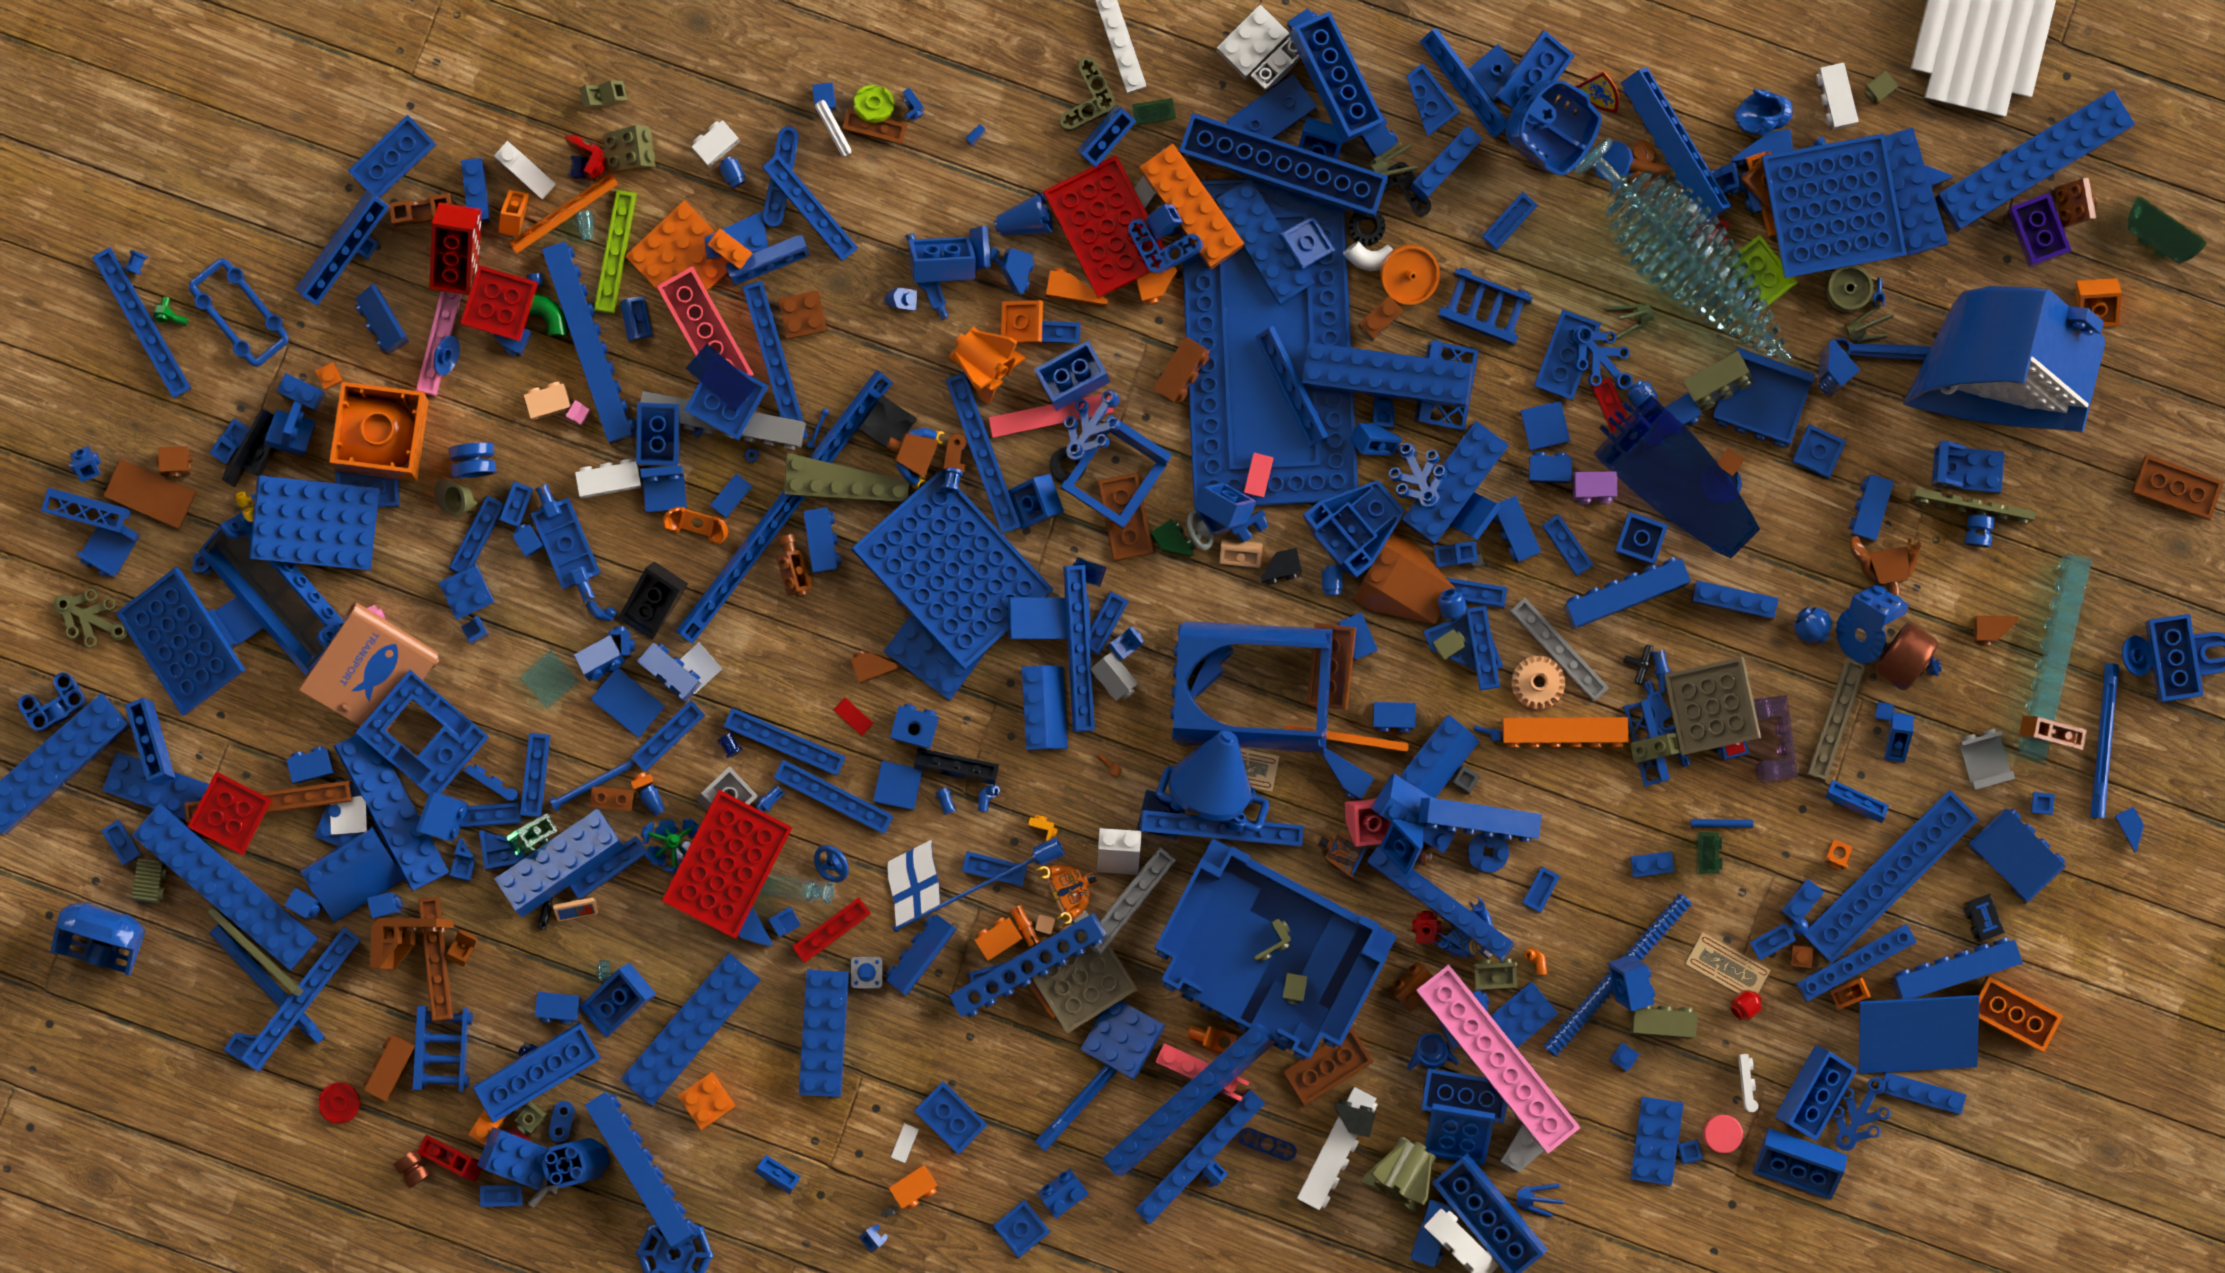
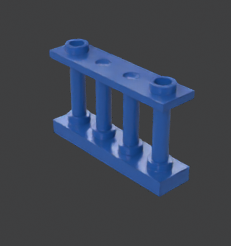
M1466 268L1455 269L1454 276L1459 277L1449 305L1445 308L1441 307L1438 318L1515 346L1518 335H1515L1514 329L1524 302L1528 304L1532 302L1533 297L1529 296L1530 293L1518 289L1517 292L1472 275V271ZM1466 281L1477 284L1478 287L1468 313L1462 315L1457 313L1456 307ZM1488 288L1496 291L1497 295L1489 316L1483 323L1476 320L1477 317L1475 315L1485 289ZM1507 295L1517 300L1508 324L1502 330L1495 327V321L1503 299Z
M417 1006L413 1089L424 1090V1086H427V1084L459 1085V1091L465 1092V1088L469 1087V1075H466L469 1025H472L473 1013H469V1008H463V1014H453L454 1020L440 1021L462 1023V1035L430 1034V1032H427V1023L432 1021L431 1011H428L427 1006ZM430 1042L461 1043V1055H429V1052H426V1044ZM428 1063L460 1064L459 1077L430 1076L428 1073H424L425 1065H428Z

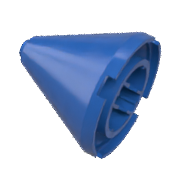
M1219 732L1182 759L1173 768L1169 779V790L1174 800L1184 810L1188 811L1190 808L1200 813L1199 817L1203 819L1225 821L1240 816L1249 804L1251 787L1238 739L1232 732Z

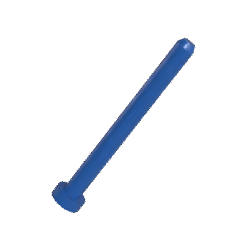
M629 760L557 799L552 797L549 800L557 812L560 810L559 806L592 790V787H597L633 768L634 763L632 760Z

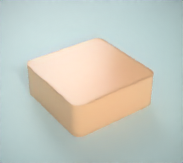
M1039 915L1035 930L1051 934L1055 919Z

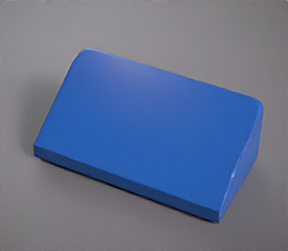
M645 297L626 298L621 301L620 305L628 341L652 337Z

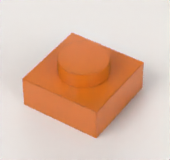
M334 362L315 371L324 390L343 382Z
M645 772L634 776L635 780L631 781L635 791L654 783L652 775H646Z

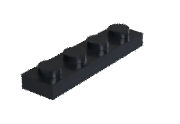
M918 748L914 769L995 785L999 764Z

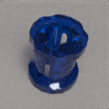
M571 156V170L567 176L585 180L586 176L583 170L589 159L581 156Z
M732 732L717 740L718 744H721L726 752L727 759L743 750L733 738L734 734Z

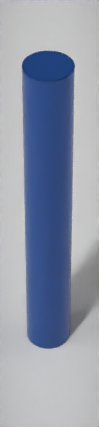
M1691 819L1690 827L1753 828V820Z

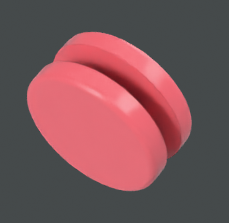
M1714 1116L1704 1126V1142L1709 1149L1716 1153H1730L1736 1150L1742 1142V1127L1731 1116Z

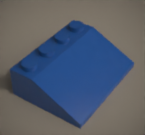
M373 826L304 867L300 872L334 922L367 903V898L380 895L404 880L399 867Z

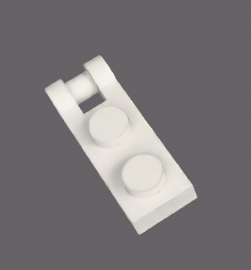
M1748 1054L1738 1055L1743 1107L1747 1112H1755L1758 1109V1103L1753 1100V1091H1756L1755 1079H1751L1750 1070H1753V1059L1749 1058Z

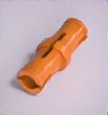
M1022 905L1011 909L1010 912L1018 925L1017 929L1021 931L1028 947L1039 943L1040 940L1032 927L1033 923L1027 918Z

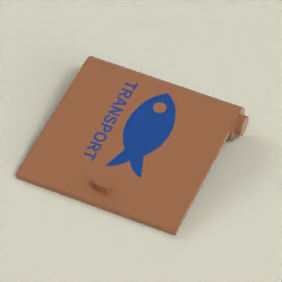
M353 602L344 616L345 622L299 690L361 726L409 670L413 671L423 680L431 667L434 668L437 665L439 657L436 650L357 602ZM394 721L387 727L386 731L389 730Z

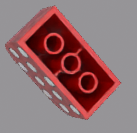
M439 202L431 226L429 289L469 295L480 257L482 219L480 208Z

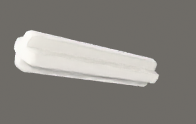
M824 100L817 102L815 108L841 156L849 155L851 148Z

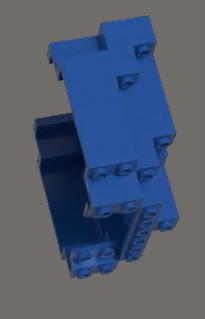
M1212 838L1154 949L1157 950L1156 955L1165 960L1168 957L1172 958L1161 979L1164 982V988L1172 992L1175 989L1179 990V992L1183 993L1182 998L1193 1002V1000L1200 1002L1199 1007L1209 1012L1212 1009L1219 1012L1218 1017L1227 1022L1230 1019L1237 1022L1236 1027L1245 1032L1256 1023L1264 1025L1277 1041L1273 1046L1282 1051H1285L1286 1048L1294 1051L1293 1056L1304 1061L1305 1058L1310 1059L1321 1038L1324 1039V1044L1333 1049L1335 1046L1340 1047L1397 936L1381 928L1377 922L1363 915L1358 916L1250 858V855L1233 846L1230 848ZM1278 918L1281 922L1285 920L1290 929V932H1288L1291 941L1288 942L1289 947L1281 952H1278L1277 949L1270 953L1272 957L1262 963L1260 960L1255 961L1253 957L1281 942L1271 923ZM1287 973L1307 976L1303 1002L1299 1001L1298 1005L1286 1003V999L1282 998Z

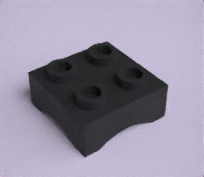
M882 395L859 430L886 448L890 437L901 441L903 435L908 434L917 418Z

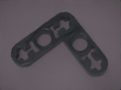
M1399 162L1387 170L1390 171L1398 167L1405 168L1409 166L1404 162ZM1404 172V177L1401 175L1394 178L1396 180L1395 183H1393L1392 177L1389 175V185L1385 187L1384 193L1398 185L1413 212L1419 217L1427 216L1431 210L1430 200L1427 198L1423 202L1419 198L1422 204L1426 203L1427 206L1425 212L1423 210L1418 211L1419 204L1417 200L1411 201V199H1415L1418 196L1415 194L1409 195L1406 192V186L1416 180L1413 172Z

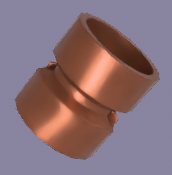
M416 1150L406 1154L393 1164L397 1172L404 1175L403 1181L409 1189L432 1174L426 1164L420 1163L422 1158Z

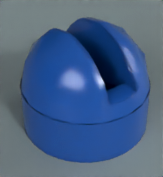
M543 273L526 275L528 280L538 282L537 288L542 285Z

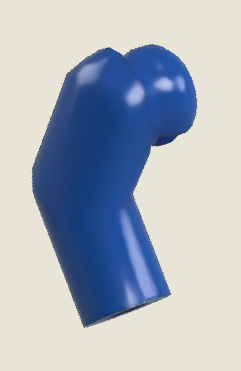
M590 600L585 605L596 619L612 621L616 615V610L613 607H607L606 610H603L594 600Z

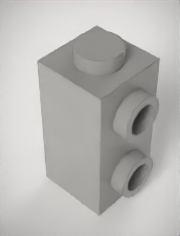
M1113 651L1090 669L1094 673L1095 678L1103 684L1108 694L1116 701L1122 697L1127 699L1135 692L1133 688L1139 684Z

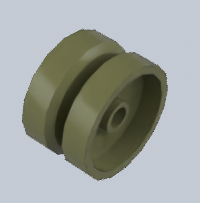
M1856 265L1837 269L1830 276L1825 286L1827 302L1840 313L1850 314L1859 311L1869 302L1873 294L1874 285L1872 278L1865 269ZM1849 286V289H1853V291H1847L1846 287Z

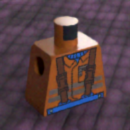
M1337 833L1334 840L1323 835L1318 844V847L1328 851L1325 860L1351 879L1354 877L1369 846L1356 847L1351 836Z

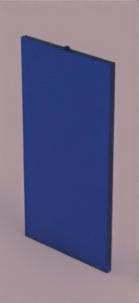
M706 344L686 367L691 374L735 412L757 387L709 344Z

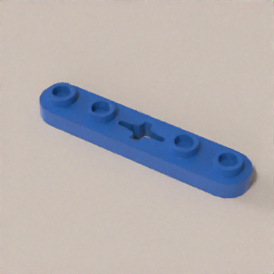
M787 126L779 131L774 156L779 154L793 171L799 135L797 130ZM771 178L763 219L767 226L776 228L783 223L788 198Z

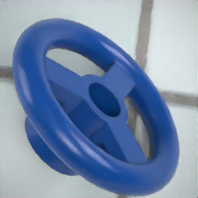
M822 845L817 848L814 853V864L819 874L824 879L833 883L844 881L849 872L844 854L830 845ZM826 851L827 860L821 864L820 855ZM825 870H834L840 876H831Z

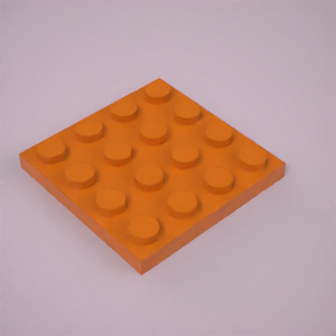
M685 200L625 256L657 291L656 286L693 266L708 292L728 273L726 264L730 263L725 258L707 260L704 238L715 233V231Z

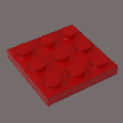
M478 265L460 324L520 342L538 282Z
M216 771L187 827L244 855L272 799Z

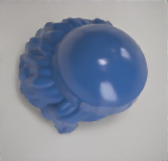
M1754 88L1753 94L1745 98L1744 102L1735 109V123L1738 124V127L1744 133L1765 135L1773 129H1780L1786 126L1792 119L1793 107L1790 100L1786 97L1771 93L1768 90Z

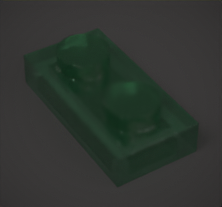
M1173 98L1132 104L1133 115L1136 120L1135 126L1176 119Z

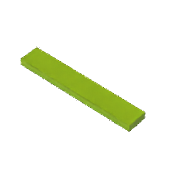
M616 190L594 311L615 314L637 193Z

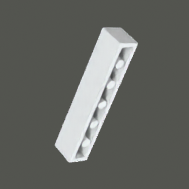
M1353 1087L1347 1099L1348 1102L1352 1103L1351 1107L1359 1109L1360 1105L1372 1108L1373 1113L1378 1105L1375 1103L1377 1098L1356 1087ZM1339 1116L1297 1199L1320 1210L1321 1206L1325 1208L1330 1200L1328 1193L1331 1188H1336L1340 1180L1337 1175L1340 1169L1345 1170L1349 1159L1346 1157L1350 1151H1355L1359 1143L1356 1140L1358 1135L1349 1133Z

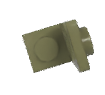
M1677 733L1665 734L1630 744L1635 763L1681 753Z

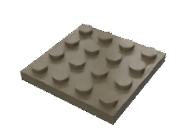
M1744 657L1664 674L1681 755L1761 738Z
M1080 931L1078 939L1083 942L1087 936L1085 932ZM1061 942V951L1066 953L1069 950L1067 942ZM1109 944L1100 955L1087 946L1084 948L1085 953L1077 957L1071 955L1066 958L1068 962L1058 968L1054 965L1048 968L1050 970L1048 974L1040 978L1038 975L1032 978L1067 1034L1138 990ZM1045 951L1042 954V959L1047 963L1050 962L1051 955ZM1027 961L1024 966L1031 973L1033 965Z

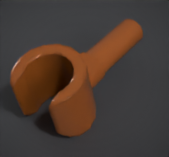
M1099 753L1097 758L1110 767L1108 773L1119 777L1122 768Z

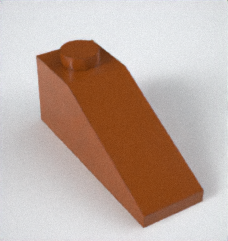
M2023 716L2019 736L2083 750L2087 730L2041 717Z

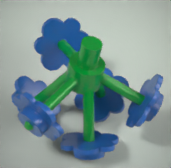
M692 818L683 819V832L679 835L675 834L679 829L675 826L673 819L661 820L659 826L655 828V833H653V822L643 827L641 831L643 844H648L651 837L665 841V846L662 848L659 846H649L647 848L648 851L645 853V857L653 866L663 867L666 855L663 852L670 849L673 866H666L663 868V871L675 874L679 867L677 861L679 864L681 863L690 845L689 841L680 844V839L686 834L693 838L699 828Z

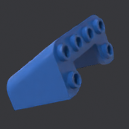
M2005 808L1967 846L1981 860L1985 859L2012 886L2011 890L2027 904L2065 868L2063 864L2065 860L2058 853L2054 854L2049 849L2051 846L2043 838L2039 839L2034 834L2036 831L2028 823L2024 824L2020 820L2021 816L2013 808L2011 810Z

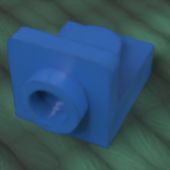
M907 88L903 91L904 98L902 100L909 109L913 107V110L907 113L905 118L908 122L910 120L916 121L923 115L922 112L925 109L912 90Z

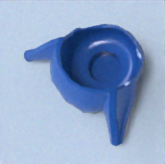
M1424 1034L1418 1040L1417 1048L1412 1055L1407 1069L1411 1070L1418 1064L1425 1068L1435 1069L1443 1066L1447 1060L1458 1065L1459 1060L1454 1056L1440 1034Z

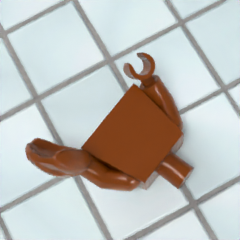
M1855 536L1851 538L1850 551L1852 556L1861 563L1862 572L1871 582L1879 586L1887 585L1888 592L1893 595H1900L1899 583L1907 581L1908 577L1912 576L1917 564L1918 550L1921 548V542L1918 538V542L1912 545L1911 538H1909L1907 541L1908 546L1868 553L1859 537Z

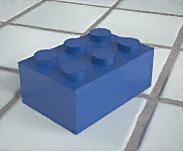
M1089 340L1034 369L1037 379L1055 411L1110 383L1108 374Z
M492 1127L477 1166L540 1191L545 1179L542 1161L550 1148Z

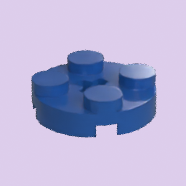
M1481 832L1474 836L1469 843L1468 859L1471 865L1479 871H1498L1506 864L1509 857L1508 844L1505 839L1500 838V834H1494V837L1481 836ZM1485 846L1493 848L1494 851L1491 858L1488 855H1483Z

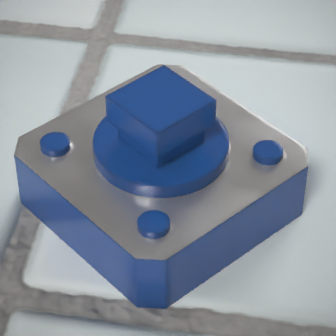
M853 957L851 959V986L853 988H881L883 986V960L880 957Z

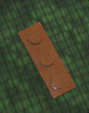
M847 109L842 129L902 145L907 124L889 119L879 123H870L860 119L855 110Z

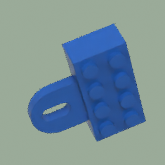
M2190 614L2151 619L2145 622L2158 703L2203 696L2201 676L2225 671V656L2223 658L2208 659L2205 656V650L2216 646H2222L2225 649V634L2209 632L2194 635Z

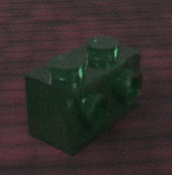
M546 813L505 838L515 855L521 852L526 855L536 849L534 845L537 843L542 846L551 840L549 836L557 832V829Z
M1719 832L1695 833L1696 875L1719 874V870H1722L1723 866L1722 858H1719V849H1722V837H1719Z

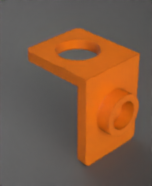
M1833 840L1825 862L1830 863L1829 867L1839 871L1841 868L1846 869L1852 846ZM1836 847L1844 848L1845 856L1842 859L1834 856L1833 852Z

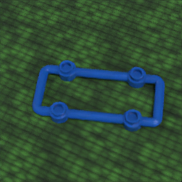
M220 258L190 281L189 290L195 297V305L200 310H205L234 345V353L238 357L244 358L251 366L258 367L288 343L289 335L282 327V319L268 310L244 280L243 271L238 267H233L227 259ZM221 266L227 271V279L232 284H237L266 319V327L281 337L279 341L256 359L250 353V345L246 341L240 340L213 308L211 297L206 293H201L197 288L200 283Z
M1168 766L1162 773L1156 795L1161 801L1170 803L1172 809L1183 811L1184 809L1174 800L1172 795L1165 793L1174 766ZM1251 787V798L1248 805L1252 803L1261 805L1255 824L1247 822L1246 816L1243 813L1234 819L1222 822L1228 823L1229 827L1234 831L1239 832L1245 829L1251 832H1258L1263 828L1269 809V802L1266 798L1256 795L1254 788Z

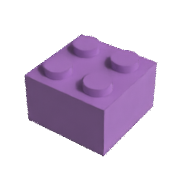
M1575 472L1572 476V500L1578 501V505H1589L1592 501H1598L1600 505L1611 504L1617 497V472Z

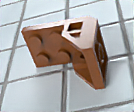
M379 918L371 926L370 968L396 970L415 946L416 932H446V928H454V920L437 918ZM405 931V937L402 938V932Z

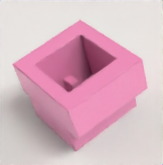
M575 400L566 417L582 426L591 411Z

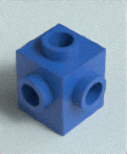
M90 446L70 453L72 460L69 463L73 474L77 473L81 483L101 475L98 466L101 463L97 452H92Z

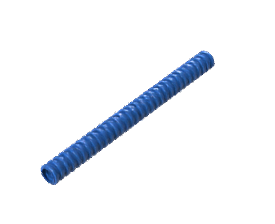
M1678 893L1677 898L1672 899L1673 903H1669V907L1664 908L1665 912H1661L1659 918L1656 917V922L1651 923L1652 926L1647 928L1648 931L1643 932V936L1638 938L1639 941H1635L1634 946L1629 948L1630 951H1626V955L1621 958L1631 955L1639 961L1644 960V956L1649 954L1648 951H1652L1653 946L1658 944L1657 941L1662 940V935L1665 936V932L1671 930L1670 926H1674V922L1679 921V916L1682 917L1683 912L1688 911L1687 907L1692 906L1691 901L1683 894ZM1608 971V976H1604L1603 981H1599L1600 985H1596V989L1591 990V995L1588 994L1586 996L1587 999L1582 1000L1583 1004H1579L1577 1010L1574 1009V1014L1569 1015L1570 1018L1565 1020L1566 1023L1560 1025L1561 1028L1556 1030L1557 1033L1552 1034L1553 1037L1548 1039V1043L1543 1044L1544 1048L1554 1057H1558V1052H1562V1048L1567 1046L1566 1043L1572 1041L1571 1038L1576 1036V1032H1580L1579 1029L1584 1027L1585 1022H1589V1017L1592 1018V1014L1597 1013V1008L1600 1009L1602 1007L1601 1004L1606 1003V998L1609 999L1610 994H1614L1610 971Z

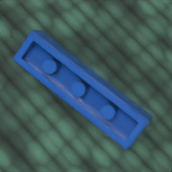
M798 235L751 254L741 269H738L731 263H727L726 268L733 285H738L806 258L810 254L803 236Z

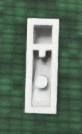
M508 141L494 155L495 159L542 200L556 185Z

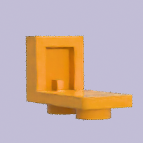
M1035 815V818L1030 817L1028 826L1048 831L1046 841L1056 837L1057 828H1054V823L1047 821V817Z

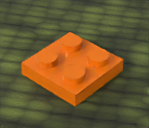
M1003 301L1001 335L1011 337L1017 343L1042 342L1043 301Z

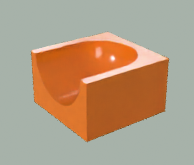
M342 382L329 462L334 470L342 473L417 482L429 400L425 393Z

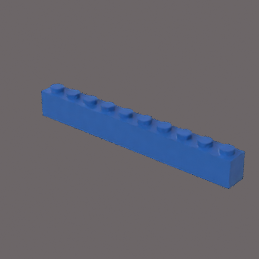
M564 241L546 247L542 251L608 443L611 445L633 437L632 431L635 428L632 419L627 420L625 412L628 411L625 399H620L619 392H622L619 381H614L612 373H615L612 361H607L605 354L608 353L605 341H600L599 335L602 332L598 322L594 323L592 315H595L592 303L588 304L585 296L589 294L585 284L581 285L579 277L582 274L578 264L574 265L572 258L575 257L572 245L568 246Z
M1256 1023L1102 1158L1114 1175L1124 1176L1273 1046L1277 1042L1264 1025Z

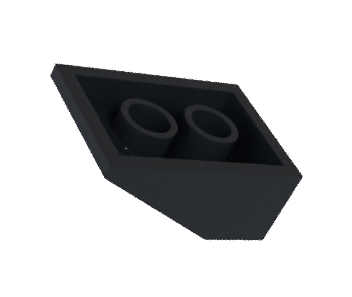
M654 561L644 569L619 618L653 640L679 602L689 583Z

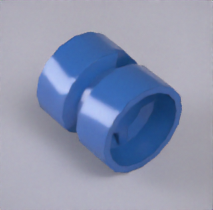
M1968 515L1967 528H1969V531L1965 533L1964 544L1973 547L1990 548L1992 543L1990 531L1994 528L1995 519L1983 515ZM1976 531L1983 532V535H1978L1975 533Z

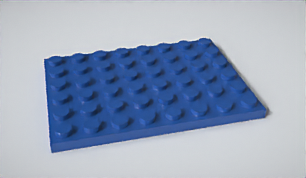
M940 470L854 545L851 551L950 657L965 670L1009 631L1008 598H1046L1054 589L961 490L959 493H947L941 490L946 474Z

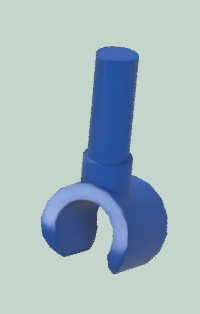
M990 247V260L1001 267L1002 261L997 258L1000 251Z
M1877 278V290L1873 295L1872 303L1874 307L1876 301H1881L1882 307L1885 306V295L1882 293V278Z
M1475 725L1474 730L1491 734V741H1502V732L1500 730L1487 729Z

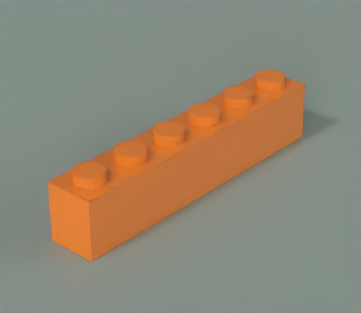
M1628 717L1502 719V744H1507V748H1520V744H1528V748H1540V744H1549V748H1560L1561 744H1569L1570 748H1580L1582 744H1590L1592 748L1603 747L1602 744H1611V747L1618 748L1628 743Z

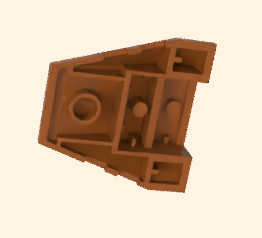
M1394 530L1362 581L1353 602L1371 612L1435 624L1441 615L1437 603L1440 594L1447 589H1455V587L1411 539Z

